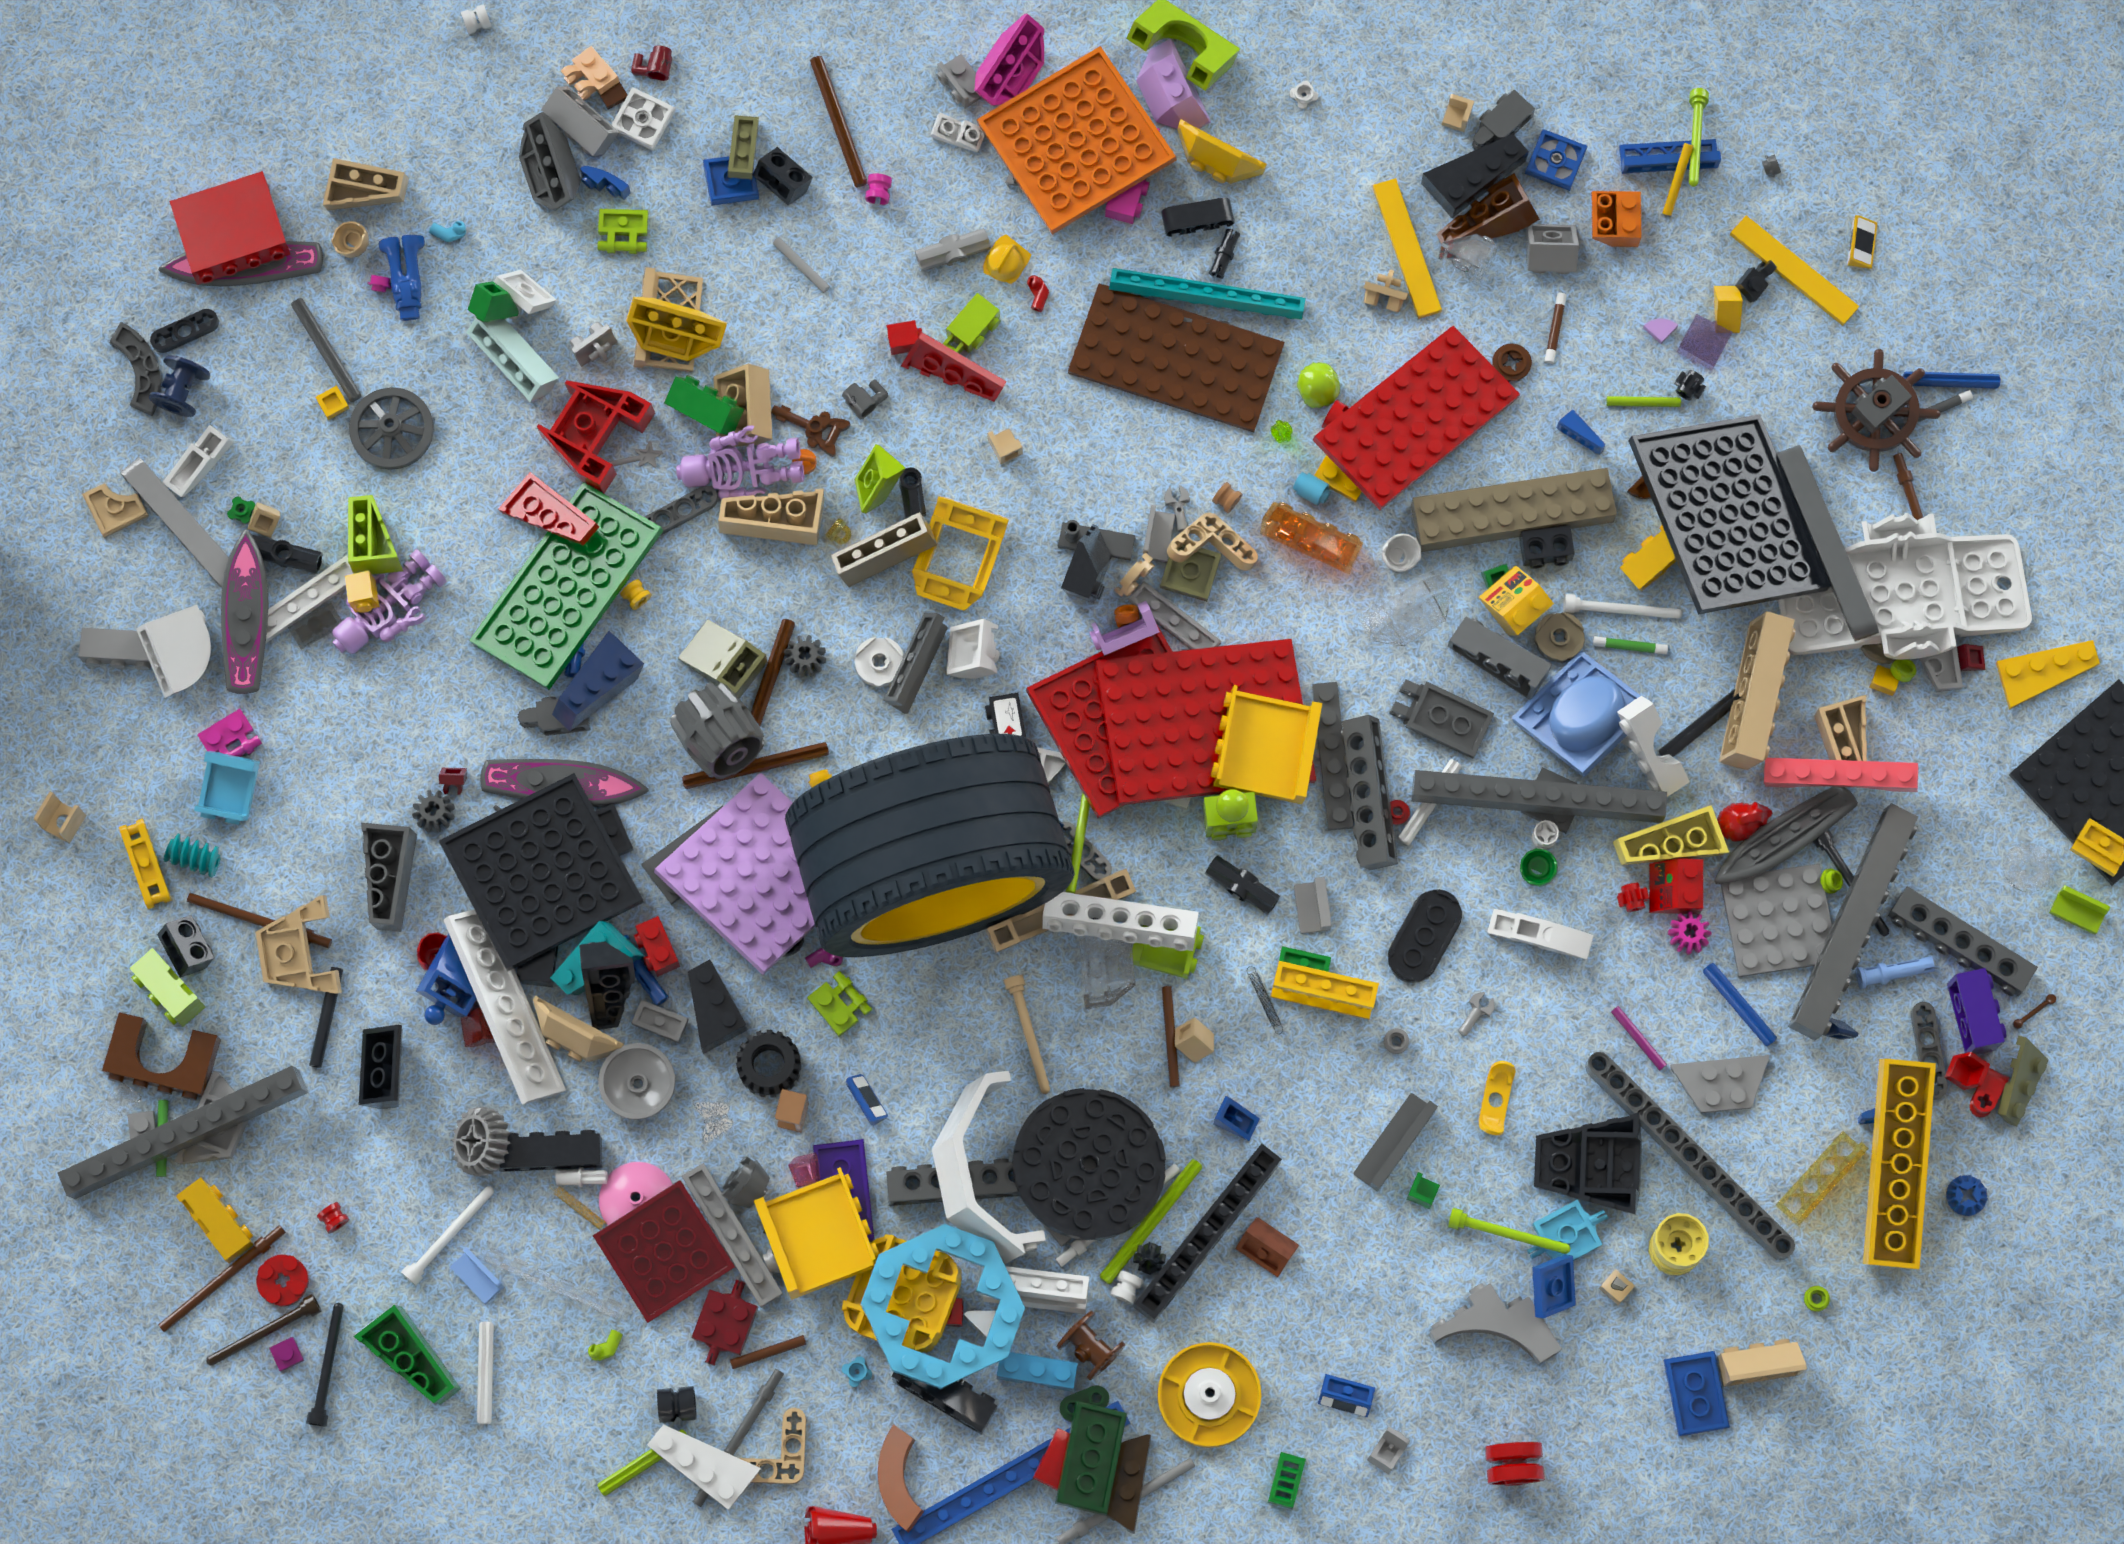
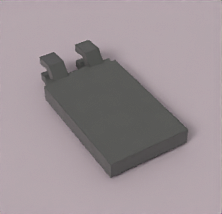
M1405 679L1399 692L1414 698L1410 707L1395 701L1389 714L1403 719V724L1406 725V728L1473 759L1494 713L1427 681L1425 685H1418Z

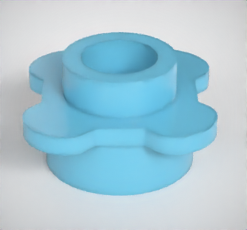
M858 1356L855 1358V1361L842 1366V1372L848 1376L849 1385L852 1387H857L860 1382L870 1380L872 1377V1371L867 1369L863 1357ZM856 1369L860 1371L859 1374H855Z

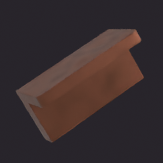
M1256 1217L1235 1249L1276 1277H1279L1299 1245L1262 1219Z

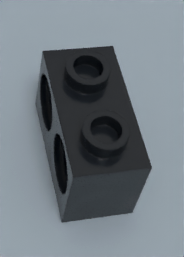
M778 147L759 159L753 173L757 180L788 206L807 192L813 179L807 171Z
M1571 526L1521 531L1519 541L1523 566L1530 565L1531 569L1542 568L1546 563L1563 566L1573 560L1575 552ZM1561 543L1565 546L1566 550L1557 551L1553 544ZM1537 546L1540 548L1541 553L1533 554L1529 551V547Z
M192 915L166 923L157 934L180 978L206 969L214 959L212 949L203 938L200 926L195 923Z

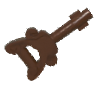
M784 405L781 407L773 406L771 414L776 416V420L783 423L788 421L806 429L805 435L808 438L807 444L809 447L815 448L819 445L821 450L827 455L835 457V443L840 433L850 427L849 421L830 418V414L826 411L808 420L790 412L791 408ZM828 427H832L826 441L823 440L822 432Z

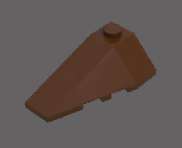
M1515 173L1492 185L1487 190L1488 195L1480 202L1475 200L1470 204L1471 209L1465 215H1458L1436 234L1445 251L1519 232L1540 220ZM1454 240L1452 247L1447 248L1449 241Z

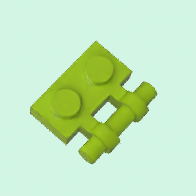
M599 209L598 234L607 235V241H598V251H607V253L629 251V254L647 252V242H637L638 236H648V210ZM616 236H629V242L616 241Z
M841 971L833 976L838 983L834 989L828 982H825L807 997L838 1037L859 1022L853 1014L856 1010L859 1009L864 1016L872 1011V1008L867 1003L868 999L863 994H859L853 986V981L849 977L846 978ZM844 991L853 1001L848 1006L839 997Z

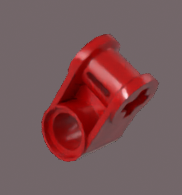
M1989 1068L1983 1085L1976 1088L1969 1104L1971 1113L1979 1118L1988 1116L1996 1106L2010 1077ZM1981 1099L1986 1101L1984 1108L1980 1107Z

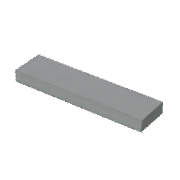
M1144 581L1128 599V602L1135 606L1147 601L1155 622L1190 650L1218 647L1221 644L1220 639Z

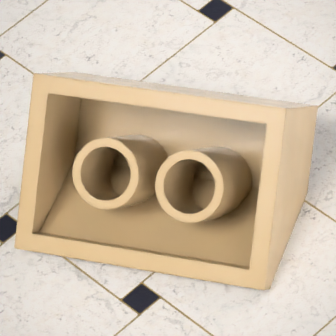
M748 363L713 376L714 388L719 391L717 395L724 397V395L738 401L737 406L745 409L735 433L743 430L746 426L752 425L754 426L753 430L747 431L745 435L749 437L758 436L754 442H738L737 446H748L753 443L758 445L772 440L769 369ZM716 432V437H717V436H721V437L727 436V435L719 434L718 432Z
M1789 1339L1776 1340L1774 1345L1766 1347L1764 1343L1750 1344L1749 1349L1740 1351L1738 1346L1723 1349L1724 1353L1718 1356L1723 1387L1798 1376L1807 1370L1798 1342L1790 1343Z

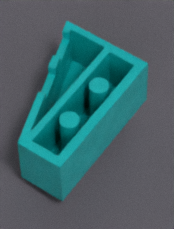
M598 921L579 943L581 945L591 942H607L631 957L633 961L644 957L610 922ZM579 945L550 977L567 995H580L585 992Z

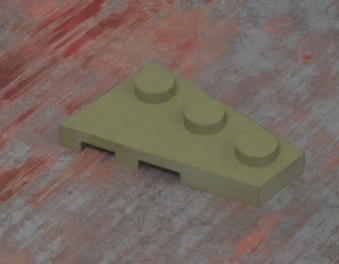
M2019 1035L2016 1042L2017 1045H2020L2017 1059L2012 1058L2010 1065L2013 1068L2011 1081L2005 1084L1998 1114L2008 1124L2016 1127L2024 1116L2026 1107L2034 1095L2036 1086L2045 1072L2049 1061L2028 1038Z

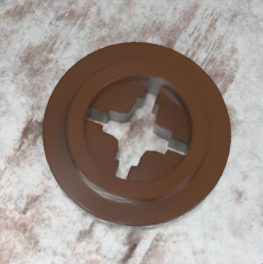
M1514 343L1505 344L1498 348L1492 359L1495 369L1508 382L1520 381L1528 375L1532 365L1529 352L1523 346ZM1508 354L1513 361H1519L1516 363L1515 371L1511 366L1505 365L1508 362Z

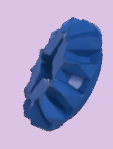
M1960 1175L1952 1180L1947 1187L1946 1199L1948 1205L1957 1214L1963 1216L1975 1215L1984 1208L1988 1200L1987 1188L1984 1187L1980 1179L1972 1177V1175ZM1973 1187L1974 1190L1971 1196L1974 1201L1967 1199L1960 1203L1964 1195L1961 1192L1962 1189L1967 1191Z

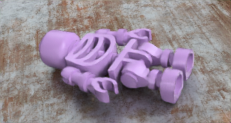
M752 425L746 426L737 433L732 431L727 436L712 438L709 443L712 450L708 454V458L704 454L684 456L681 464L676 467L677 478L682 480L683 484L688 488L706 486L709 484L710 479H712L713 488L719 489L718 497L720 499L750 495L757 497V493L765 494L766 489L758 487L760 478L761 483L764 485L773 484L781 479L783 482L789 481L790 478L793 483L804 482L805 475L802 461L792 462L790 469L787 466L775 469L773 465L768 463L773 460V457L777 456L784 458L787 455L789 460L800 459L801 448L799 438H789L786 445L783 443H778L777 446L769 445L768 443L758 444L757 456L754 443L749 444L747 447L748 460L744 461L742 454L735 446L738 445V442H754L758 437L757 435L754 437L745 435L747 431H752L754 428ZM757 463H763V466H757ZM737 471H738V472H739V477H738V479L735 480V481H732L733 476H734V472H737ZM745 471H750L752 485L757 488L746 490L745 487H740V489H736L740 486ZM728 473V478L724 481V475Z
M418 549L409 555L411 561H406L403 564L402 572L389 573L387 579L391 582V586L383 580L385 577L384 573L374 577L376 584L380 583L382 588L389 594L385 599L378 594V601L380 603L378 608H373L370 612L355 613L347 598L346 603L351 608L355 619L351 617L345 618L332 631L335 638L332 643L341 653L345 650L350 654L356 653L369 641V632L375 638L380 637L382 641L389 642L401 631L406 632L408 630L407 627L418 625L425 621L426 617L422 613L419 617H414L416 613L421 612L419 606L410 608L405 600H408L412 605H416L421 601L426 589L430 590L433 587V583L441 587L447 581L433 564L430 565L429 561ZM418 567L427 574L426 577L422 576L419 579L420 582L414 585L408 584L410 574L414 575ZM395 602L407 612L403 619L398 618L396 620V615L391 608V605L393 606ZM388 610V617L385 619L383 614ZM380 618L379 624L376 623V619Z

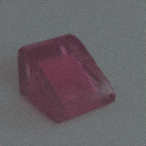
M816 1153L797 1156L788 1164L797 1188L820 1181L819 1163Z

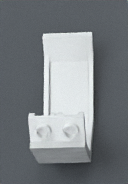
M1009 1071L986 1073L965 1086L932 1148L946 1219L960 1230L993 1241L1004 1265L1020 1256L1026 1255L1027 1251L1037 1249V1245L1046 1240L1044 1230L1020 1234L1011 1233L977 1204L963 1145V1136L984 1094L992 1093L1011 1081Z

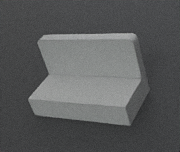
M1151 505L1143 554L1147 553L1153 558V561L1167 563V548L1171 542L1175 514L1156 511L1155 505Z
M1325 876L1316 877L1314 882L1295 884L1294 892L1300 933L1330 931L1332 925Z

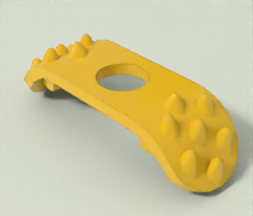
M1498 1061L1492 1064L1486 1080L1479 1114V1128L1490 1135H1502L1504 1132V1121L1511 1086L1516 1073L1515 1066L1507 1061ZM1492 1093L1501 1095L1502 1104L1500 1107L1490 1105L1489 1096Z

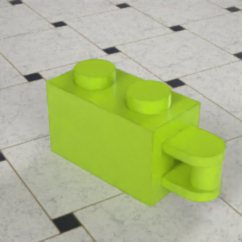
M976 293L946 328V336L948 338L943 344L959 354L963 350L968 353L973 348L978 350L985 341L984 336L989 330L993 332L1000 324V310L979 293ZM953 341L958 344L956 348L951 345Z

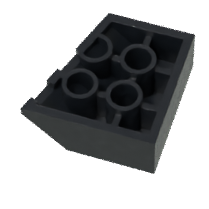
M1092 524L1091 528L1087 530L1086 535H1083L1078 541L1061 586L1065 593L1093 604L1096 599L1100 600L1103 595L1105 586H1103L1102 582L1112 558L1097 525Z

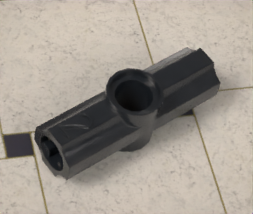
M252 535L260 550L263 561L275 563L280 567H291L315 574L320 570L323 557L322 552L292 545L286 540L276 541ZM289 550V554L285 558L278 557L281 551Z
M1218 855L1212 860L1205 872L1207 876L1226 887V890L1231 895L1233 893L1240 897V901L1249 902L1267 915H1269L1280 899V895L1261 884L1259 879L1243 868L1238 869Z

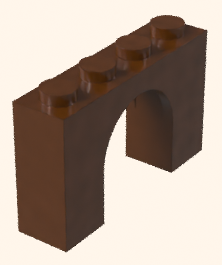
M119 1012L102 1069L108 1075V1080L123 1083L124 1079L133 1081V1086L147 1089L148 1085L158 1087V1092L169 1095L176 1091L182 1093L181 1097L194 1101L197 1100V1097L202 1098L212 1074L221 1039L214 1034L192 1030L187 1051L181 1064L174 1070L166 1073L150 1072L143 1067L140 1060V1048L148 1022L142 1017Z

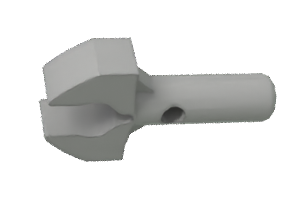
M1179 485L1181 495L1179 502L1172 497L1171 487L1166 491L1164 501L1165 506L1170 505L1174 508L1177 529L1179 532H1182L1187 528L1183 506L1186 502H1190L1189 492Z
M1485 992L1472 996L1468 1002L1472 1005V1011L1458 1030L1462 1036L1468 1035L1480 1016L1487 1015L1490 1017L1494 1011V998L1490 1000L1486 1007L1479 1009V1000H1481Z

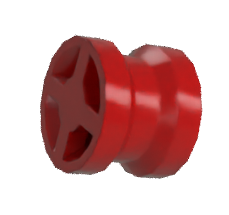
M338 1202L330 1204L317 1215L319 1221L324 1222L326 1225L325 1230L328 1234L335 1232L349 1221L348 1216L341 1212V1206Z

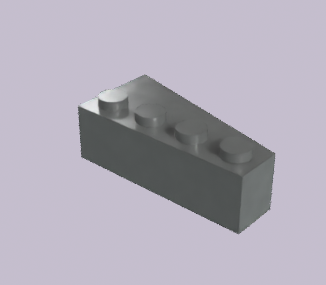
M1465 617L1448 643L1449 648L1529 700L1541 687L1552 666L1551 663L1484 627L1480 621L1474 618Z
M361 822L364 838L363 853L365 854L366 863L365 878H367L369 923L377 930L401 932L417 834L410 827Z

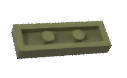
M734 116L728 178L752 179L759 117Z

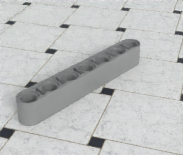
M138 457L124 468L120 474L131 484L136 493L146 501L151 510L162 519L166 527L177 536L181 544L193 554L197 562L208 571L219 587H222L229 557L146 463Z

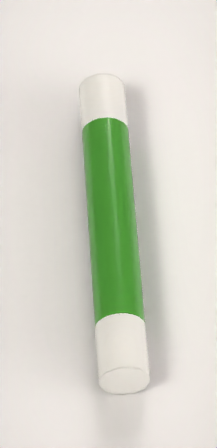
M1593 636L1592 646L1667 655L1668 645Z

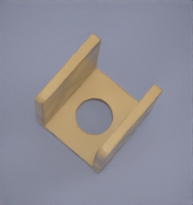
M50 791L34 816V821L41 829L70 844L84 821L86 814L77 805H74L72 808L62 803ZM61 815H67L68 817L62 827L59 828L57 826V819Z

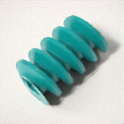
M177 833L174 839L170 840L163 860L164 862L170 860L172 865H177L180 862L181 868L186 869L189 866L190 871L193 872L199 869V873L202 875L208 872L209 877L213 878L217 872L221 857L218 854V846H215L210 852L209 843H205L203 848H199L200 840H196L193 845H190V837L187 836L181 842V834Z

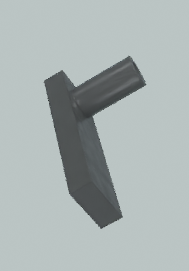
M1070 520L1067 523L1062 522L1058 548L1075 551L1078 541L1083 535H1086L1087 530L1091 527L1079 525L1075 520ZM1099 529L1111 557L1131 561L1135 535Z

